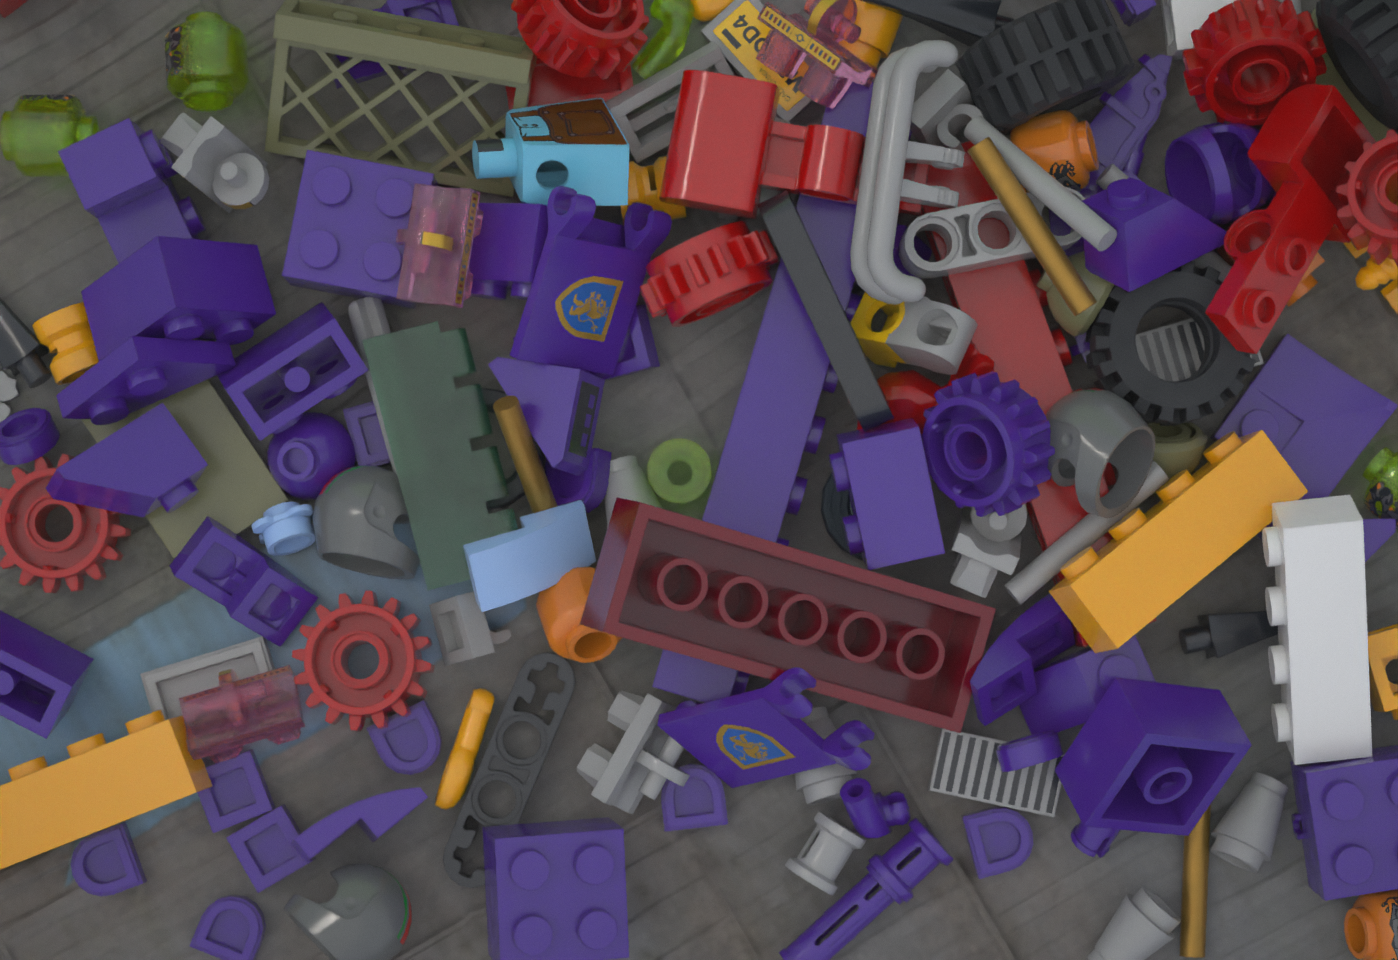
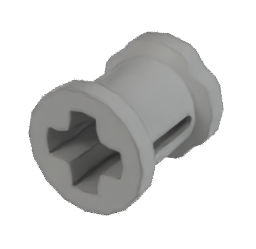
M818 811L814 817V821L817 824L797 858L789 857L785 866L804 880L833 896L838 889L834 881L853 850L862 849L866 840L836 820Z

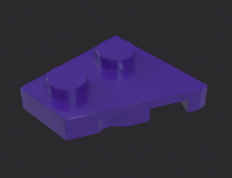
M131 336L58 393L56 397L62 418L90 419L95 425H108L126 418L134 411L226 372L236 364L229 342Z

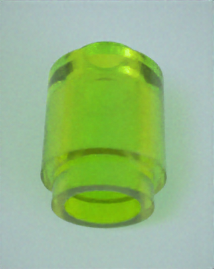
M676 438L663 442L653 451L647 464V477L652 490L660 499L673 505H686L698 500L706 492L711 481V463L707 453L697 443L688 439ZM678 461L687 463L692 469L690 481L681 486L674 485L667 477L670 465Z

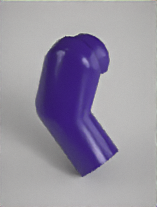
M862 778L847 781L840 789V796L853 826L863 837L874 839L885 836L892 832L893 826L906 825L911 819L907 799L904 793L900 791H893L888 795L882 796L881 792L874 793L870 783Z

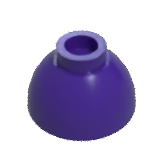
M304 412L302 418L293 426L283 432L272 435L267 452L268 466L273 479L286 493L303 500H316L323 486L334 475L355 466L354 444L344 426L333 417L319 412Z

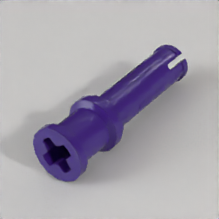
M915 817L908 823L910 831L884 855L881 856L875 853L868 860L869 864L866 866V869L869 873L829 907L786 949L783 948L779 954L783 960H830L894 901L900 905L904 901L907 903L914 897L912 889L939 864L948 866L954 860L953 857ZM921 850V853L901 870V867ZM881 886L882 889L869 899V896ZM857 907H859V909H858L848 920H846V921H845L837 930H835L826 940H824L821 944H819L820 940H822L831 930H833V929H834L842 920H844L853 910H855Z

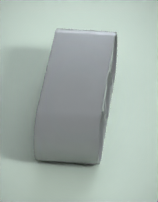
M1066 187L1081 201L1085 200L1078 191ZM1026 193L1041 215L1046 205L1032 193ZM999 199L931 212L917 217L903 233L899 243V258L903 267L912 275L922 279L938 278L1036 257ZM985 218L1001 220L1009 230L1010 240L1007 247L1002 249L987 247L978 235L979 221ZM1073 228L1068 235H1054L1063 250L1070 248L1082 237ZM921 231H934L938 233L947 245L945 259L938 262L923 260L914 248L915 235Z

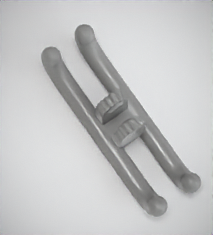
M923 40L913 46H906L891 53L878 68L873 83L850 258L851 270L857 284L870 297L887 304L896 305L902 302H918L924 297L926 292L925 284L920 278L903 274L896 267L893 260L900 201L942 208H956L958 205L959 193L948 187L929 186L903 179L905 163L927 164L935 168L947 170L963 167L965 154L963 151L908 141L918 75L920 72L931 73L938 66L949 67L955 63L958 51L955 45L948 41Z

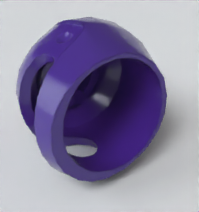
M1211 123L1195 127L1173 140L1165 156V177L1170 196L1217 226L1233 223L1242 215L1258 210L1274 193V189L1248 157V150L1260 131L1246 124Z

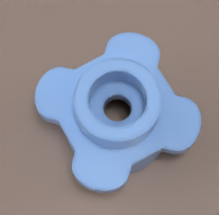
M298 502L277 504L267 509L263 513V518L256 520L251 525L253 533L260 534L258 536L260 543L265 544L267 552L273 556L296 553L315 542L312 523L314 511L309 504L300 505Z

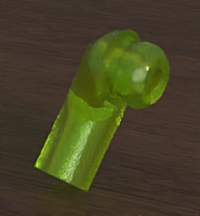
M654 0L651 4V16L660 20L663 24L632 64L633 69L644 79L672 65L684 50L695 13L690 0Z

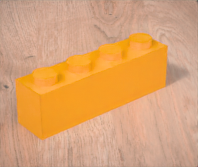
M1263 430L1242 437H1238L1235 431H1232L1221 437L1203 452L1204 457L1208 461L1204 466L1192 475L1187 469L1174 475L1156 491L1161 500L1146 513H1143L1140 508L1132 510L1108 529V532L1113 537L1109 543L1097 552L1091 546L1082 550L1060 568L1065 578L1049 590V593L1094 653L1118 649L1272 522V503L1299 500L1308 492Z
M157 710L125 723L129 735L107 743L103 733L66 746L70 756L67 760L48 767L45 756L8 769L12 781L0 786V870L213 787L186 715L165 720L162 710Z

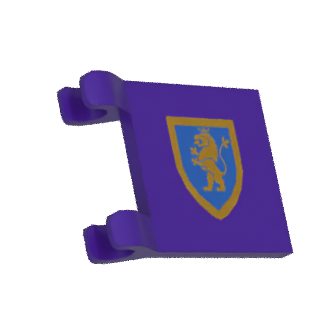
M555 187L549 195L547 204V238L510 356L517 360L613 375L638 300L639 287L643 284L647 272L646 266L650 262L652 254L669 235L672 225L671 216L665 212L653 210L648 204L636 202L628 207L624 218L625 247L579 238L578 236L593 219L596 209L595 200L590 196L577 194V191L570 187Z
M800 667L788 669L764 688L659 714L657 724L658 727L731 788L833 764H839L855 771L863 770L871 764V755L857 746L863 741H872L875 737V733L864 723L853 720L845 723L826 739H823L800 718L809 716L812 712L813 704L800 693L807 688L816 687L817 681Z

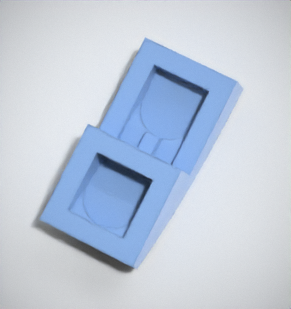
M582 500L520 517L521 529L463 545L475 599L481 612L507 605L556 585L561 577L573 568L588 567L596 562Z

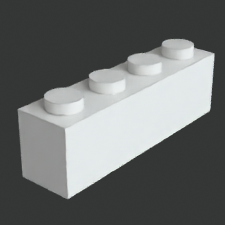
M1351 495L1272 503L1273 527L1263 528L1262 543L1267 567L1275 566L1276 586L1266 587L1265 590L1270 626L1278 625L1279 645L1269 646L1268 648L1272 682L1274 685L1281 684L1282 703L1272 704L1271 706L1276 742L1286 741L1295 765L1372 757L1363 519Z

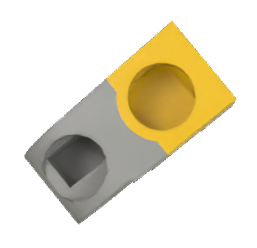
M864 292L850 323L865 355L874 364L895 368L897 363L900 362L921 366L931 371L948 375L957 373L978 326L976 321L968 314L950 305L931 301L928 297H923L918 302H902L893 305L874 299L866 292ZM881 308L888 317L881 332H873L871 321L874 314Z

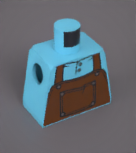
M603 98L511 109L506 113L505 138L473 141L472 160L476 179L509 177L521 203L547 205L551 191L557 186L573 188L577 191V194L590 196L595 200L596 206L628 205L630 145Z

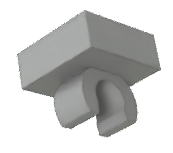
M947 69L913 103L910 129L919 143L965 152L960 141L954 136L973 118L977 116L983 117V114L975 107L966 83Z
M474 591L429 605L445 666L495 653L493 645L503 643L511 637L510 629L496 632L489 630L485 612H481L476 602Z

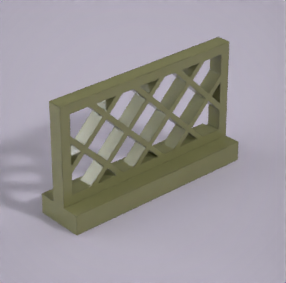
M285 0L275 14L273 38H276L277 41L265 152L305 159L307 150L433 173L438 184L509 197L514 196L515 189L509 177L476 179L473 164L465 153L472 149L474 140H484L489 137L491 139L505 138L500 129L506 125V114L493 121L473 95L476 91L488 83L515 87L513 109L528 107L532 75L536 66L537 56L530 50L523 38L319 0ZM292 47L316 51L330 71L306 87L290 67ZM336 55L347 56L349 58L341 63L339 59L336 57ZM362 60L379 62L393 80L391 84L370 98L366 96L347 71ZM398 66L412 69L403 74ZM426 71L442 74L456 92V94L432 110L410 83ZM337 78L358 106L336 122H333L313 94ZM461 78L475 81L466 86ZM289 85L296 95L286 101L287 86ZM400 90L419 114L420 118L396 134L375 106ZM463 101L483 129L458 145L438 120V117ZM301 102L323 129V131L310 140L282 136L284 114ZM363 114L366 115L385 140L384 143L371 152L354 149L340 131ZM425 126L429 127L448 152L433 163L417 161L403 143V141ZM330 138L335 145L325 144L322 142ZM392 149L397 157L384 154ZM455 161L459 168L449 167L447 165Z

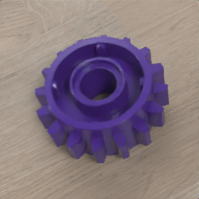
M993 371L978 377L975 373L951 381V386L937 390L934 396L938 405L924 411L923 416L927 420L921 438L928 471L938 489L954 500L955 506L958 508L965 506L974 507L977 516L980 517L995 511L999 516L1021 508L1027 502L1037 499L1040 496V492L1036 485L1051 478L1052 474L1047 469L1050 456L1055 454V448L1050 445V423L1038 405V400L1035 396L1031 397L1027 392L1019 388V382L1015 379L1006 383L1000 382L998 373Z

